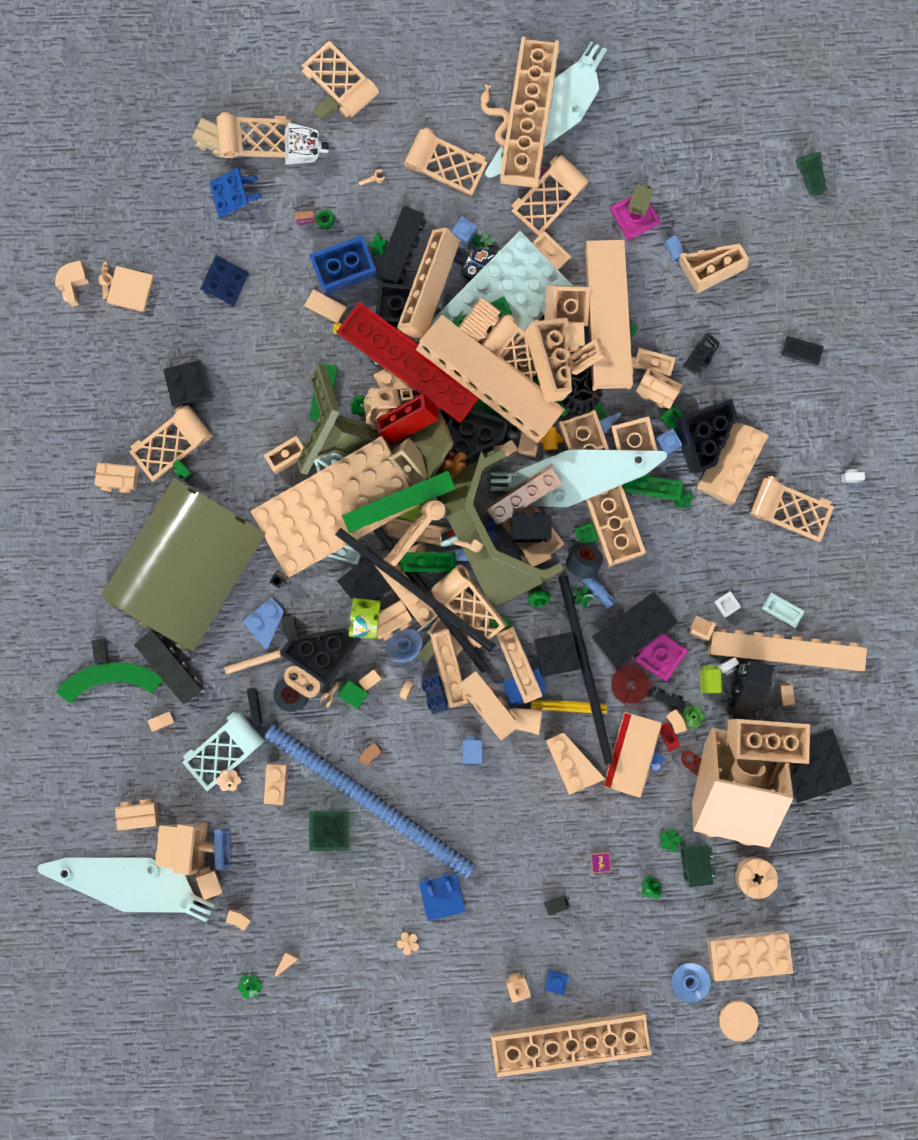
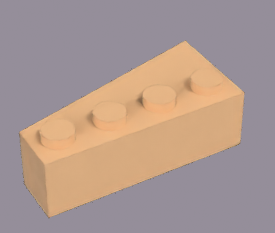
M568 318L533 321L525 331L545 403L564 400L572 391L571 368L569 367L570 351H568L569 333H567Z

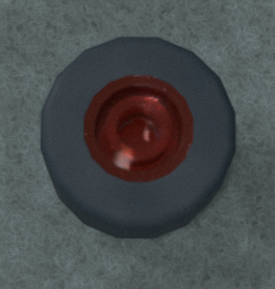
M577 543L569 551L566 567L568 571L578 578L591 579L599 572L603 562V555L597 547L591 544Z
M284 679L279 681L273 692L276 705L281 710L287 712H295L302 709L309 699L290 687Z

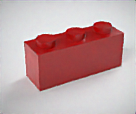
M423 393L378 418V434L393 445L439 420L437 405Z

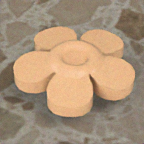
M407 932L401 934L402 940L397 942V946L399 949L404 948L403 953L405 955H410L412 950L417 951L419 949V944L414 943L418 940L416 934H411L410 937Z

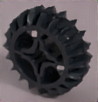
M591 368L585 369L577 375L571 372L572 391L564 400L558 401V404L563 403L564 409L570 408V413H573L575 410L577 414H580L582 411L587 413L600 403V398L603 396L601 391L603 389L592 391ZM581 384L579 390L575 393L578 385Z

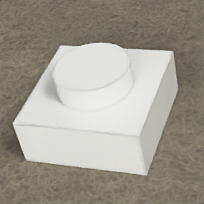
M858 469L847 470V473L841 475V483L862 482L865 480V472H858Z
M731 591L713 602L724 618L741 607Z
M731 657L718 665V669H722V674L728 675L736 670L735 666L739 663L735 657Z

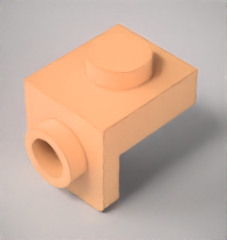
M520 973L510 975L509 979L506 980L512 1002L515 1003L530 998L531 994L525 975H520Z

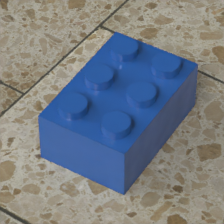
M363 235L309 255L324 295L376 277V269Z

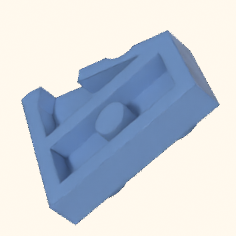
M271 597L242 622L267 650L285 611Z

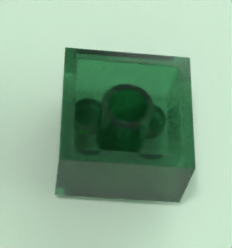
M350 809L310 810L309 851H349Z
M703 841L679 843L684 883L689 887L713 885V879H716L714 867H711L710 859H713L712 847H709Z

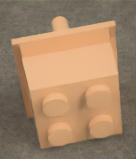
M208 823L159 826L155 865L173 869V873L192 875L203 869L205 851L215 852V845L206 843Z

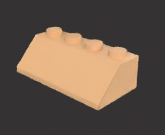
M736 422L732 425L729 432L730 436L725 447L721 450L717 465L705 471L696 488L730 506L735 503L769 436L751 426Z
M744 719L728 720L727 740L734 759L809 764L810 724Z

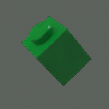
M350 680L347 683L343 682L338 689V692H340L338 697L356 709H359L369 694Z

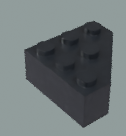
M732 399L721 400L672 419L678 438L682 443L681 447L690 473H699L717 465L721 450L725 447L730 436L729 432L732 425L735 424L738 418Z
M471 409L461 424L450 417L447 426L453 440V447L450 451H453L455 455L465 451L467 458L464 460L465 462L479 456L481 451L484 453L504 442L509 421Z
M347 628L295 636L288 640L280 654L329 687L362 639L349 637V630Z
M741 661L740 665L736 666L735 676H737L736 684L733 683L731 688L733 698L732 702L728 703V718L756 720L757 715H754V713L761 709L764 701L762 694L768 691L774 669L773 665L755 661Z
M825 728L811 733L809 764L795 763L791 774L792 801L795 803H800L853 784L833 728Z

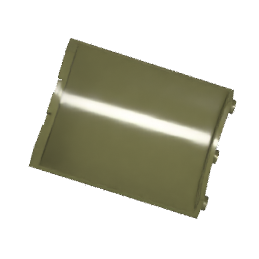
M173 478L101 596L107 600L106 604L114 609L118 607L139 620L138 625L145 629L150 627L175 641V646L183 651L187 648L194 652L266 533Z

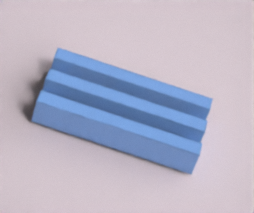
M229 828L214 830L215 870L230 868Z

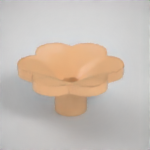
M223 770L220 776L217 777L216 783L222 791H234L237 789V785L241 783V778L237 776V771Z

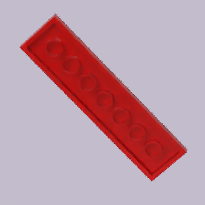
M358 302L336 331V334L418 394L424 393L440 410L460 424L480 399L416 350L418 347L416 342L361 302ZM469 382L471 386H473L474 388H477L475 385H473L471 382Z

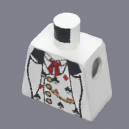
M288 123L285 128V164L312 163L316 161L319 153H328L329 143L327 141H318L317 130Z

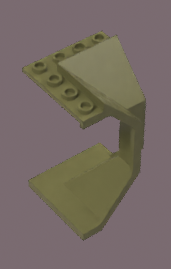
M317 364L310 382L321 414L297 459L299 471L303 474L309 473L315 459L332 453L348 456L381 437L378 434V430L372 429L370 424L339 415L340 410L326 368L320 364ZM438 407L439 420L393 445L386 441L391 451H393L397 445L410 439L422 453L428 475L427 479L436 476V472L443 464L445 456L453 447L452 437Z
M495 449L487 453L486 458L481 451L479 461L465 467L453 479L457 489L435 497L436 501L441 502L445 506V515L459 541L471 544L475 539L483 544L482 549L478 553L466 547H461L486 599L493 608L559 576L564 571L561 563L547 570H540L495 549L473 502L481 474L502 465L503 458L506 457L503 449L500 451Z

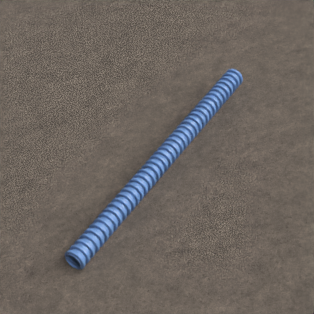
M275 724L267 731L265 739H269L270 743L274 742L276 747H280V750L284 749L286 754H290V757L294 756V759L299 760L300 764L304 763V766H308L310 771L314 770V773H318L320 778L324 777V780H328L330 785L334 784V787H338L340 792L344 791V794H348L350 799L354 798V801H358L360 806L364 805V808H368L370 813L374 812V815H378L380 820L384 819V822H388L390 827L394 826V829H398L399 833H404V836H408L409 840H414L413 843H418L419 847H424L423 850H428L429 854H434L433 857H438L439 861H444L443 864H448L449 868H454L453 871H458L459 875H464L463 878L466 879L470 876L475 868V864H470V860L466 861L464 856L460 857V853L456 854L454 849L450 850V846L446 847L444 842L440 843V839L436 840L434 835L430 836V832L426 833L424 828L420 829V825L416 826L414 821L410 822V818L406 819L404 814L400 815V811L396 812L394 807L390 808V805H386L384 800L380 801V798H376L375 794H370L371 791H366L365 787H360L361 784H356L355 780H350L351 777H346L345 773H340L341 770L338 769L337 771L335 766H330L331 763L327 764L325 759H320L321 756L317 757L315 752H311V749L307 750L305 745H301V742L297 743L295 738H291V735L287 736L285 731H281V728L277 729Z

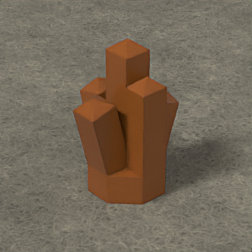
M448 451L443 464L439 467L436 474L439 475L450 471L452 479H454L466 467L464 460L467 458L465 451L459 452L457 455L453 451Z

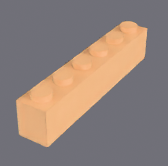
M448 228L432 231L397 326L411 340L421 339L429 330L460 240Z

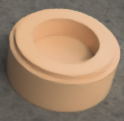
M409 680L406 681L400 692V698L407 700L415 683Z

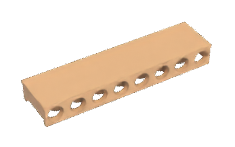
M526 37L521 38L500 172L501 184L538 188L558 60L559 41L555 40V43L526 40Z
M624 240L586 241L587 287H590L589 337L590 342L596 338L600 339V346H603L602 352L605 353L604 358L591 365L592 391L610 388H627V390H631L633 376Z
M442 314L419 341L420 343L416 349L418 352L537 443L546 435L565 410L555 401L545 403L541 390ZM438 358L442 359L445 364L441 363ZM454 370L459 372L461 376L457 375ZM469 382L473 383L477 388L471 386ZM485 394L489 395L492 400L488 399ZM500 406H503L508 412L504 411ZM516 418L520 419L523 424L519 423ZM531 429L537 432L538 435H535Z
M595 410L559 422L558 427L566 450H609ZM622 485L584 500L608 567L646 553Z
M645 1011L490 1033L497 1077L652 1055Z

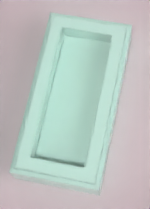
M772 592L761 610L793 628L797 627L805 612Z

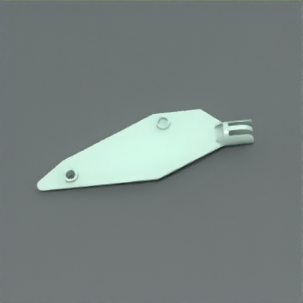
M591 41L580 60L555 78L544 147L582 120L599 91L596 68L607 52L606 48L603 47L601 49L599 44L594 46V42ZM503 146L499 148L485 171L486 177L492 178L500 175L504 153Z
M567 450L514 473L490 472L492 477H508V479H490V484L508 485V487H490V491L507 492L552 463L562 478V484L528 506L569 507L646 475L667 458V454L664 451ZM637 457L642 458V462L640 464H637L635 462V459Z
M63 858L38 866L40 874L122 912H181L207 922V917L192 910L194 908L207 915H210L212 911L196 904V901L212 908L215 905L194 895L184 874L173 873V869L156 866V860L152 858ZM65 870L68 872V876L66 878L63 876V872Z

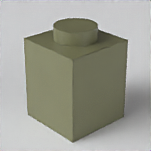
M636 184L627 211L645 217L654 190L648 185Z

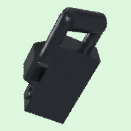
M710 333L705 334L683 367L693 374L699 372L700 367L707 368L713 359V354L719 347V341ZM707 341L713 346L712 349L704 345V343Z

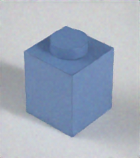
M461 216L451 232L460 240V244L467 248L477 234V226Z
M673 429L655 439L658 450L666 452L667 455L682 446Z
M466 736V740H463V764H482V740H478V736Z

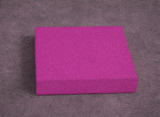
M632 196L611 206L609 209L627 242L661 223L651 203L645 217L627 211Z
M664 634L637 655L635 661L667 682L688 650Z

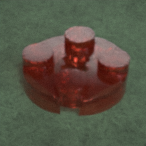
M625 666L619 668L613 674L611 690L618 701L634 704L642 701L648 694L650 682L642 669L635 666ZM627 680H633L635 682L633 684L635 687L633 690L631 688L628 690L625 688L627 686V684L625 683Z

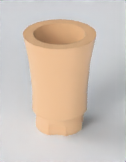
M511 707V710L518 717L515 720L519 725L516 730L536 735L540 734L543 709Z

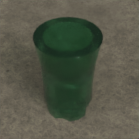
M821 152L808 154L795 160L809 196L826 192L827 182L824 175Z

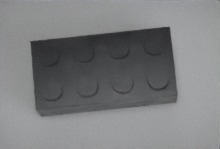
M654 591L593 635L592 641L613 669L616 670L674 628L678 622Z

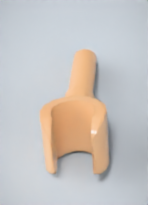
M378 169L375 171L374 176L359 181L360 186L374 181L378 184L382 183L385 177L378 178L377 175L382 174L383 170Z
M456 539L454 541L455 545L466 547L475 553L480 552L483 544L475 539L471 544Z
M336 681L328 693L322 694L320 703L323 699H327L326 707L331 705L332 696L341 684L339 681Z

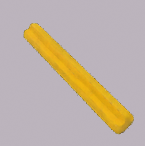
M541 699L531 701V709L592 713L589 702ZM600 703L602 714H606L607 704Z

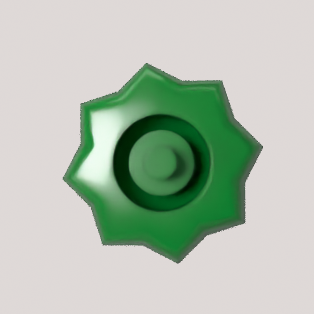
M540 587L533 588V593L528 596V604L535 608L544 607L550 603L551 595L541 590Z
M645 877L642 882V895L645 898L659 899L663 893L661 884L655 878Z

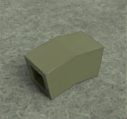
M330 96L313 110L324 121L331 114L338 111V104Z
M431 639L417 655L426 663L434 655Z

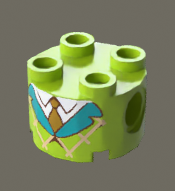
M353 598L349 637L377 639L380 601Z

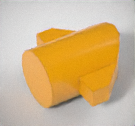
M551 427L538 443L543 444V451L545 452L557 451L558 443H563V438L555 427Z

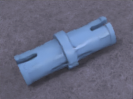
M595 577L582 580L593 592L592 595L596 596L607 609L616 602L605 589L604 584L601 585Z

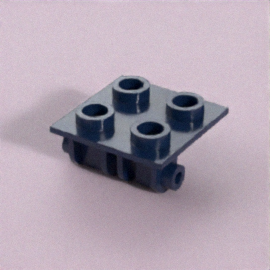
M215 255L200 290L204 294L212 295L234 307L249 272Z
M437 673L421 677V686L423 691L426 692L427 706L431 713L447 711L448 703L446 696L444 697L445 693L442 691L443 687H441L440 676Z

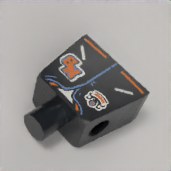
M471 247L468 255L457 252L453 262L463 266L461 276L471 281L497 253Z

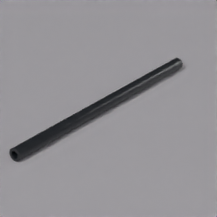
M380 526L373 530V532L390 553L396 545ZM405 572L411 581L434 597L417 572ZM435 611L480 672L483 673L490 667L463 632Z
M340 528L335 536L486 650L491 652L496 646L495 643L344 529Z
M562 576L558 579L571 631L574 635L577 655L605 765L612 764L614 759L568 576Z

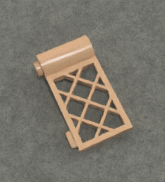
M330 41L302 64V73L309 80L313 78L340 105V112L346 118L348 116L350 118L355 116L379 94L375 84L366 78ZM330 48L334 52V58H324V53ZM313 63H320V71H312L309 66ZM323 63H333V71H323ZM336 63H345L346 71H336ZM323 75H333L332 83H324L322 81ZM336 75H346V83H335ZM349 75H357L360 78L356 83H348ZM335 88H345V93L339 98L335 94Z
M230 112L220 113L217 117L220 156L224 158L236 156L285 158V152H282L277 147L281 141L285 143V135L280 134L275 127L277 125H286L287 127L291 120H287L286 116H275L274 119L235 117ZM240 123H246L252 128L251 131L246 134L241 129ZM259 124H265L270 131L264 135L257 127ZM253 131L262 138L257 144L249 137ZM271 132L280 139L276 144L267 138ZM245 139L254 147L251 151L243 150L242 143ZM263 140L272 147L270 151H264L259 147Z
M429 128L420 129L405 159L404 165L415 172H421L472 197L487 165V162L484 161L486 157L478 153L472 155L437 138L434 135L435 132ZM437 145L445 147L447 154L438 157L435 150ZM460 154L464 162L455 165L452 156ZM449 157L452 166L442 169L439 160ZM437 162L439 171L431 172L427 170L429 163ZM476 162L482 166L480 171L472 173L469 164ZM466 165L469 175L459 178L456 168ZM454 170L457 179L447 180L444 172ZM471 178L473 184L471 190L464 188L461 180Z
M556 155L549 163L551 165L550 169L539 180L538 187L542 184V188L533 187L522 200L518 198L511 205L513 208L511 212L537 236L552 224L590 181L563 155L560 157ZM549 175L556 181V187L545 188L544 181ZM558 190H566L571 196L567 200L559 201ZM543 191V202H532V194ZM545 191H556V201H545ZM546 204H557V212L552 215H546ZM530 205V216H522L518 212L521 206ZM532 205H543L544 215H533ZM534 218H544V226L540 230L533 226Z
M508 314L506 316L502 315L480 344L539 390H542L541 386L533 382L532 374H537V372L531 371L530 361L533 358L529 357V345L525 332L515 324L516 320ZM517 333L524 337L525 345L514 346L513 338ZM526 348L527 358L516 360L515 349ZM505 350H512L514 360L506 361L500 355ZM527 361L529 372L521 373L517 369V362Z
M180 405L176 408V413L170 420L142 442L138 440L130 446L132 448L130 454L152 482L173 467L172 464L177 459L181 461L212 437L210 431L189 405ZM173 423L178 428L177 436L167 435L168 427ZM155 437H163L162 448L152 447ZM167 437L176 438L175 449H166ZM180 439L187 440L191 446L185 451L179 450ZM142 448L148 449L147 460L140 459L136 453ZM152 449L162 450L160 461L151 460ZM165 451L175 452L173 461L164 462ZM150 463H159V472L153 476L149 471Z
M768 476V478L763 479L750 515L821 542L834 506H831V501L824 498H820V500L814 499L785 487L779 483V479ZM784 491L790 493L793 500L785 505L781 498ZM804 499L808 501L810 509L802 512L798 501ZM794 503L798 514L789 517L786 506ZM821 506L826 508L827 512L825 517L819 519L815 509ZM779 509L783 510L786 517L782 521L774 519L775 513ZM812 511L816 521L807 524L803 514ZM800 516L804 526L800 528L794 527L791 519ZM817 523L819 527L818 535H812L808 526Z
M430 499L420 504L419 517L384 559L387 563L396 566L432 520H440L444 516L445 506L441 502Z
M457 565L431 588L433 596L464 620V614L473 615L471 626L485 631V637L489 640L507 626L471 580L470 572L463 565ZM468 587L474 592V599L465 597V591ZM454 599L461 600V610L455 609L450 602ZM465 601L473 602V612L465 610ZM478 603L486 607V614L477 612ZM477 616L485 617V627L477 626ZM489 618L495 619L500 626L497 629L489 628ZM471 637L467 638L473 645V647H481V645L474 641Z

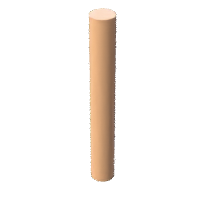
M280 650L226 666L224 669L226 674H230L281 658L282 655Z

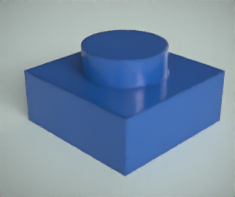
M549 969L544 989L564 995L569 975Z

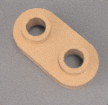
M291 666L285 671V682L305 697L312 698L319 693V681L300 667ZM291 675H296V676H297V679H296V680H292V679L290 678V676H291ZM310 685L313 687V690L308 691L306 687Z

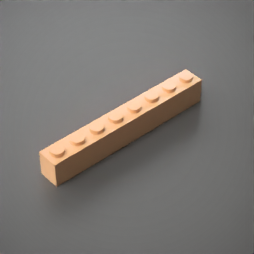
M715 628L709 639L708 655L865 671L867 648L861 647L859 643H849V646L842 645L841 641H830V644L823 643L822 639H811V642L803 641V637L792 636V640L784 639L785 635L773 634V638L765 637V633L754 632V635H746V631L741 630L727 633V629Z

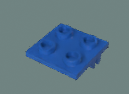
M236 168L209 182L218 218H222L248 205L249 201H258V198H263L261 193H245L243 184L254 183L253 180L258 181L256 175L244 176L241 174L240 168Z
M445 872L444 877L429 880V877H425V881L419 882L428 921L466 912L457 874L448 875V872Z

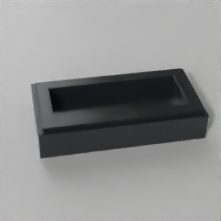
M787 336L781 355L818 366L824 346Z
M248 688L247 694L253 727L262 726L257 688Z

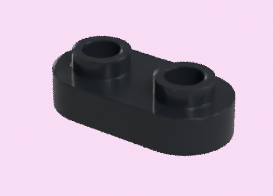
M654 687L653 690L649 689L648 697L684 709L686 704L685 701H682L684 697L674 693L672 696L664 694L665 690Z

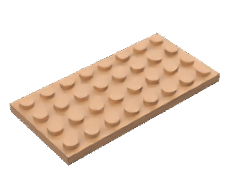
M383 436L250 511L259 528L266 533L264 537L288 578L347 545L335 536L340 528L348 532L342 518L343 514L411 486L401 470L397 469L388 459L392 455V451ZM416 506L349 534L359 539Z

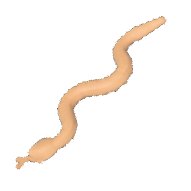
M485 84L486 90L481 95V108L488 115L502 116L504 118L503 123L495 133V141L500 146L505 147L506 140L502 138V134L508 128L510 114L501 108L487 107L490 99L488 89L491 85L487 86Z

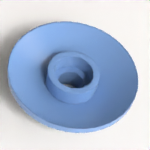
M413 629L398 630L394 632L393 637L387 640L385 651L391 660L407 662L419 654L423 641L420 634Z
M682 964L672 975L671 986L673 992L684 1002H698L706 997L710 990L711 981L709 974L699 964ZM688 978L693 979V983L691 985H688L686 983Z

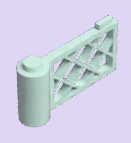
M234 711L226 718L228 722L197 750L191 749L183 756L185 760L182 763L206 791H209L217 784V773L223 771L218 770V759L228 760V769L226 770H233L265 742L241 712L236 713ZM226 731L230 735V744L219 743L222 732ZM216 745L215 756L205 755L206 746ZM219 746H229V757H219ZM240 747L245 754L240 758H232V748ZM194 757L201 758V769L193 768L189 761ZM205 758L215 759L214 770L204 769ZM204 772L214 773V780L209 785L203 779Z

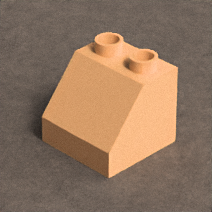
M711 728L704 744L692 801L693 831L700 832L707 837L718 836L736 840L747 846L758 845L769 848L793 800L789 763L734 759L727 740V731Z

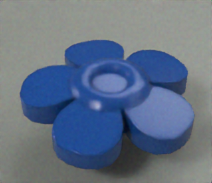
M656 749L650 765V769L653 767L655 771L661 768V764L658 762L664 760L662 754L656 755Z

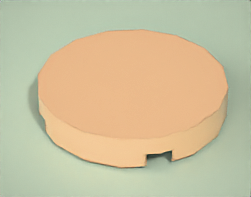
M732 1001L720 1011L718 1017L719 1026L723 1034L729 1039L745 1041L756 1032L758 1016L748 1003Z

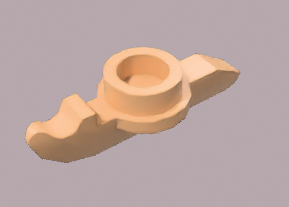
M106 261L102 264L101 274L98 278L99 283L102 285L103 299L108 297V286L111 285L113 280L112 276L108 273L109 268Z

